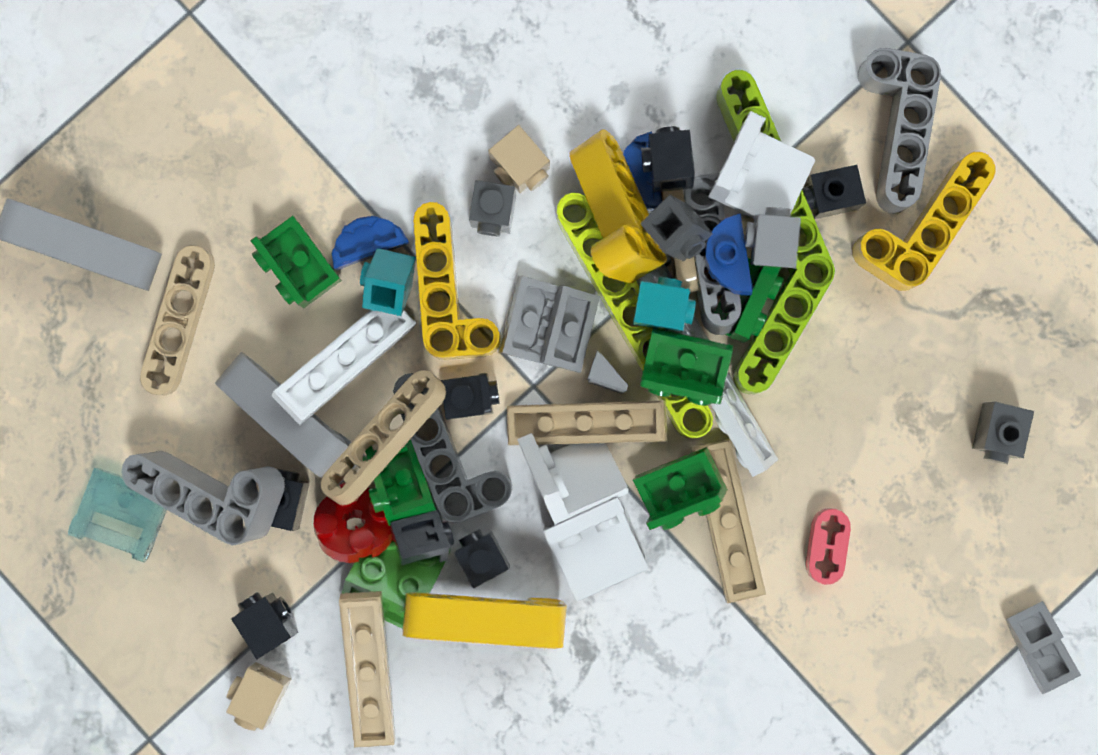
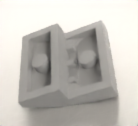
M518 276L499 353L581 373L600 296L567 286H556L529 277Z

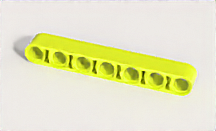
M580 193L567 194L560 199L557 205L558 225L643 372L646 360L642 352L643 345L650 341L653 328L645 326L631 327L624 322L622 317L623 311L631 306L637 307L640 287L637 282H625L624 288L618 292H610L604 287L602 281L605 275L597 268L592 257L588 256L583 250V244L587 240H602L603 237L586 196ZM570 205H578L585 211L586 216L580 222L571 223L563 215L565 208ZM657 396L659 401H666L667 415L680 435L686 438H699L710 431L713 425V416L708 406L694 404L688 400V397ZM689 409L699 411L703 417V424L696 432L687 430L683 424V416Z

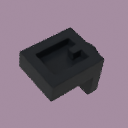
M488 373L441 380L446 389L443 400L446 420L494 414L493 405L500 404L497 380L489 381Z
M438 510L390 522V531L401 565L434 556L438 557L439 562L448 560L449 548L454 545V539L449 523H442Z

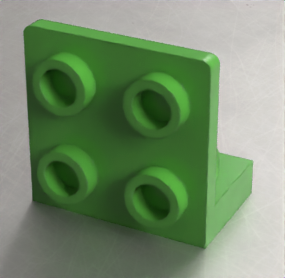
M392 540L388 548L374 558H372V554L367 557H361L359 562L353 564L345 579L341 594L382 591L384 620L403 629L406 593H431L446 561L439 562L438 557L434 556L401 565L394 540Z

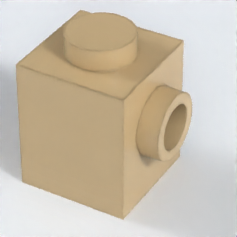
M520 125L516 126L488 150L490 159L498 167L493 171L503 185L515 186L519 193H522L526 188H529L530 191L535 190L549 177L546 172L550 169V160Z
M255 662L247 668L243 678L237 676L233 681L226 696L227 699L231 700L226 713L234 716V722L245 729L255 731L259 728L263 730L271 722L291 679Z

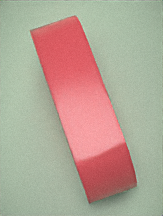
M827 508L818 511L811 523L806 556V571L814 581L824 585L838 582L845 571L851 524L848 516L837 509ZM834 515V521L841 524L840 531L832 533L831 543L826 544L828 532L821 529L822 521H829L830 516ZM828 548L830 549L828 559L835 564L834 571H827L826 576L822 577L821 570L816 569L815 564L816 561L824 560L825 550Z

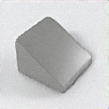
M597 351L587 378L588 383L621 394L625 393L628 384L603 355Z

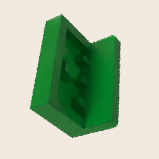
M293 215L264 237L259 238L255 236L250 240L257 249L252 253L253 258L265 273L270 270L273 271L280 281L275 287L289 305L295 301L297 305L305 308L342 281Z
M748 258L753 292L751 295H739L741 314L734 329L724 335L742 343L749 340L751 334L759 336L767 318V314L761 312L767 298L775 299L784 279L777 276L781 267L750 264L751 259ZM720 298L714 314H719L721 320H726L729 313L722 311Z
M653 328L640 386L648 388L650 393L657 396L667 397L674 394L688 397L690 402L697 405L721 404L733 353V345Z
M410 439L374 479L376 487L368 489L375 512L384 511L388 525H390V522L435 510L423 470ZM372 445L365 450L366 455L363 456V461H368L375 456L377 450H374Z
M707 447L640 473L633 479L650 515L646 521L649 530L660 526L663 530H668L681 524L685 520L684 517L696 512L699 516H705L720 508V503L728 490Z

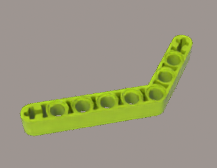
M734 70L726 74L717 90L716 99L733 142L750 111L765 118L760 129L762 133L781 141L753 76L743 70ZM731 86L736 91L743 90L744 93L741 99H739L737 94L730 95L728 93ZM742 106L743 111H741L739 114H737V112L739 111L740 107ZM802 190L790 217L801 218L800 229L806 234V245L798 246L796 268L787 267L790 276L768 311L766 321L759 336L753 337L734 370L733 381L736 387L746 394L761 393L772 385L834 279L835 268ZM807 264H814L819 267L822 272L820 283H812L805 277L804 271ZM787 298H795L801 303L802 313L799 318L791 317L786 313L784 304ZM773 331L781 336L783 345L779 352H772L766 348L764 338L767 332ZM761 358L772 361V365L769 362L762 364L757 375L762 379L761 382L751 385L747 383L749 375L745 373V370L755 368Z

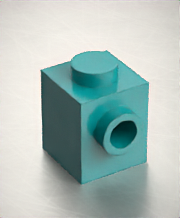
M377 248L371 263L365 262L361 271L360 286H364L362 308L402 316L413 286L416 257Z
M658 277L657 284L641 281L634 325L682 333L684 323L692 325L696 300L689 299L690 289L681 288L682 281Z

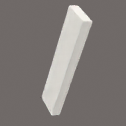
M370 310L276 388L271 396L301 425L410 332L416 325V322L405 311H403L402 316Z

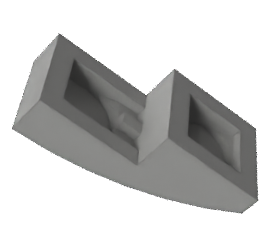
M1043 601L1006 619L1015 643L1042 694L1081 676L1061 641L1064 636Z

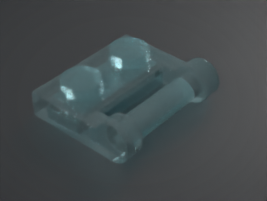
M94 468L78 512L69 526L68 535L80 540L83 537L130 553L132 554V559L145 563L151 554L167 509L130 489L125 484L122 476L101 468ZM95 511L142 528L143 531L140 538L136 539L92 523Z

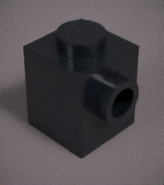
M667 126L657 129L656 133H650L648 148H641L643 172H651L653 193L693 189L695 170L690 129L680 130L676 126Z
M858 165L811 174L802 188L814 219L855 211L866 204Z
M277 469L284 479L285 487L271 527L295 531L300 529L309 482L300 481V473Z
M478 529L458 540L462 547L458 548L454 554L473 589L509 570L510 564L492 531L483 535L481 530Z
M259 592L255 593L238 604L241 612L231 618L256 660L298 633L290 620L293 618L291 608L282 597L276 598L274 593L263 598Z

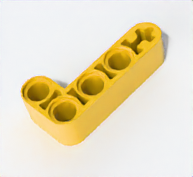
M602 129L571 150L569 157L603 237L602 240L591 247V256L595 265L608 278L634 283L665 264L667 257L640 224L649 213L618 142L607 130Z
M972 152L960 159L951 167L903 241L884 229L868 231L854 243L852 256L855 262L898 291H907L923 284L992 182L996 173L993 159L983 152ZM969 167H973L975 169L973 176L976 179L969 182L965 187L961 186L960 184L965 182L971 173ZM944 197L952 198L958 206L956 215H952L945 210L943 206ZM923 229L930 230L935 234L936 245L934 248H930L923 243L921 239ZM868 240H874L880 244L882 248L880 259H875L867 253L866 243ZM901 262H908L913 266L915 276L912 281H908L901 276L899 269Z
M437 202L424 203L417 208L413 220L424 346L433 357L440 360L492 355L497 351L501 340L497 326L492 321L484 318L460 320L453 229L448 211ZM433 214L437 215L439 221H443V223H438L436 226L439 242H432L431 232L428 226L423 224L429 222L430 215ZM442 253L447 257V263L441 271L432 272L426 268V260L431 254ZM439 291L445 292L450 296L449 306L440 312L431 310L429 307L431 296ZM481 327L490 329L494 335L492 343L486 348H477L471 341L473 332ZM439 331H448L453 335V344L447 351L440 352L433 348L432 339Z
M406 593L402 635L408 638L559 649L564 647L567 605L562 600L531 597L528 598V601L432 593Z

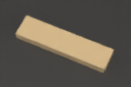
M666 401L507 406L508 446L519 445L517 439L530 433L533 434L537 445L667 441Z
M731 439L690 447L692 453L705 447L708 448L728 489L720 503V508L706 515L726 603L766 595Z
M382 591L340 594L339 606L354 748L395 745L396 737Z

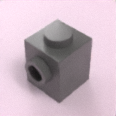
M475 180L469 222L472 228H477V233L499 237L501 232L510 233L516 200L515 186Z
M671 195L640 223L663 253L683 262L699 254L705 247V241L713 235L690 205Z
M999 402L983 403L972 449L985 452L984 459L1003 464H1008L1009 458H1024L1034 411Z

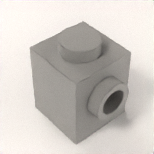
M766 207L765 215L757 214L755 215L754 223L747 222L745 247L752 248L750 264L796 268L801 218L790 217L791 209Z

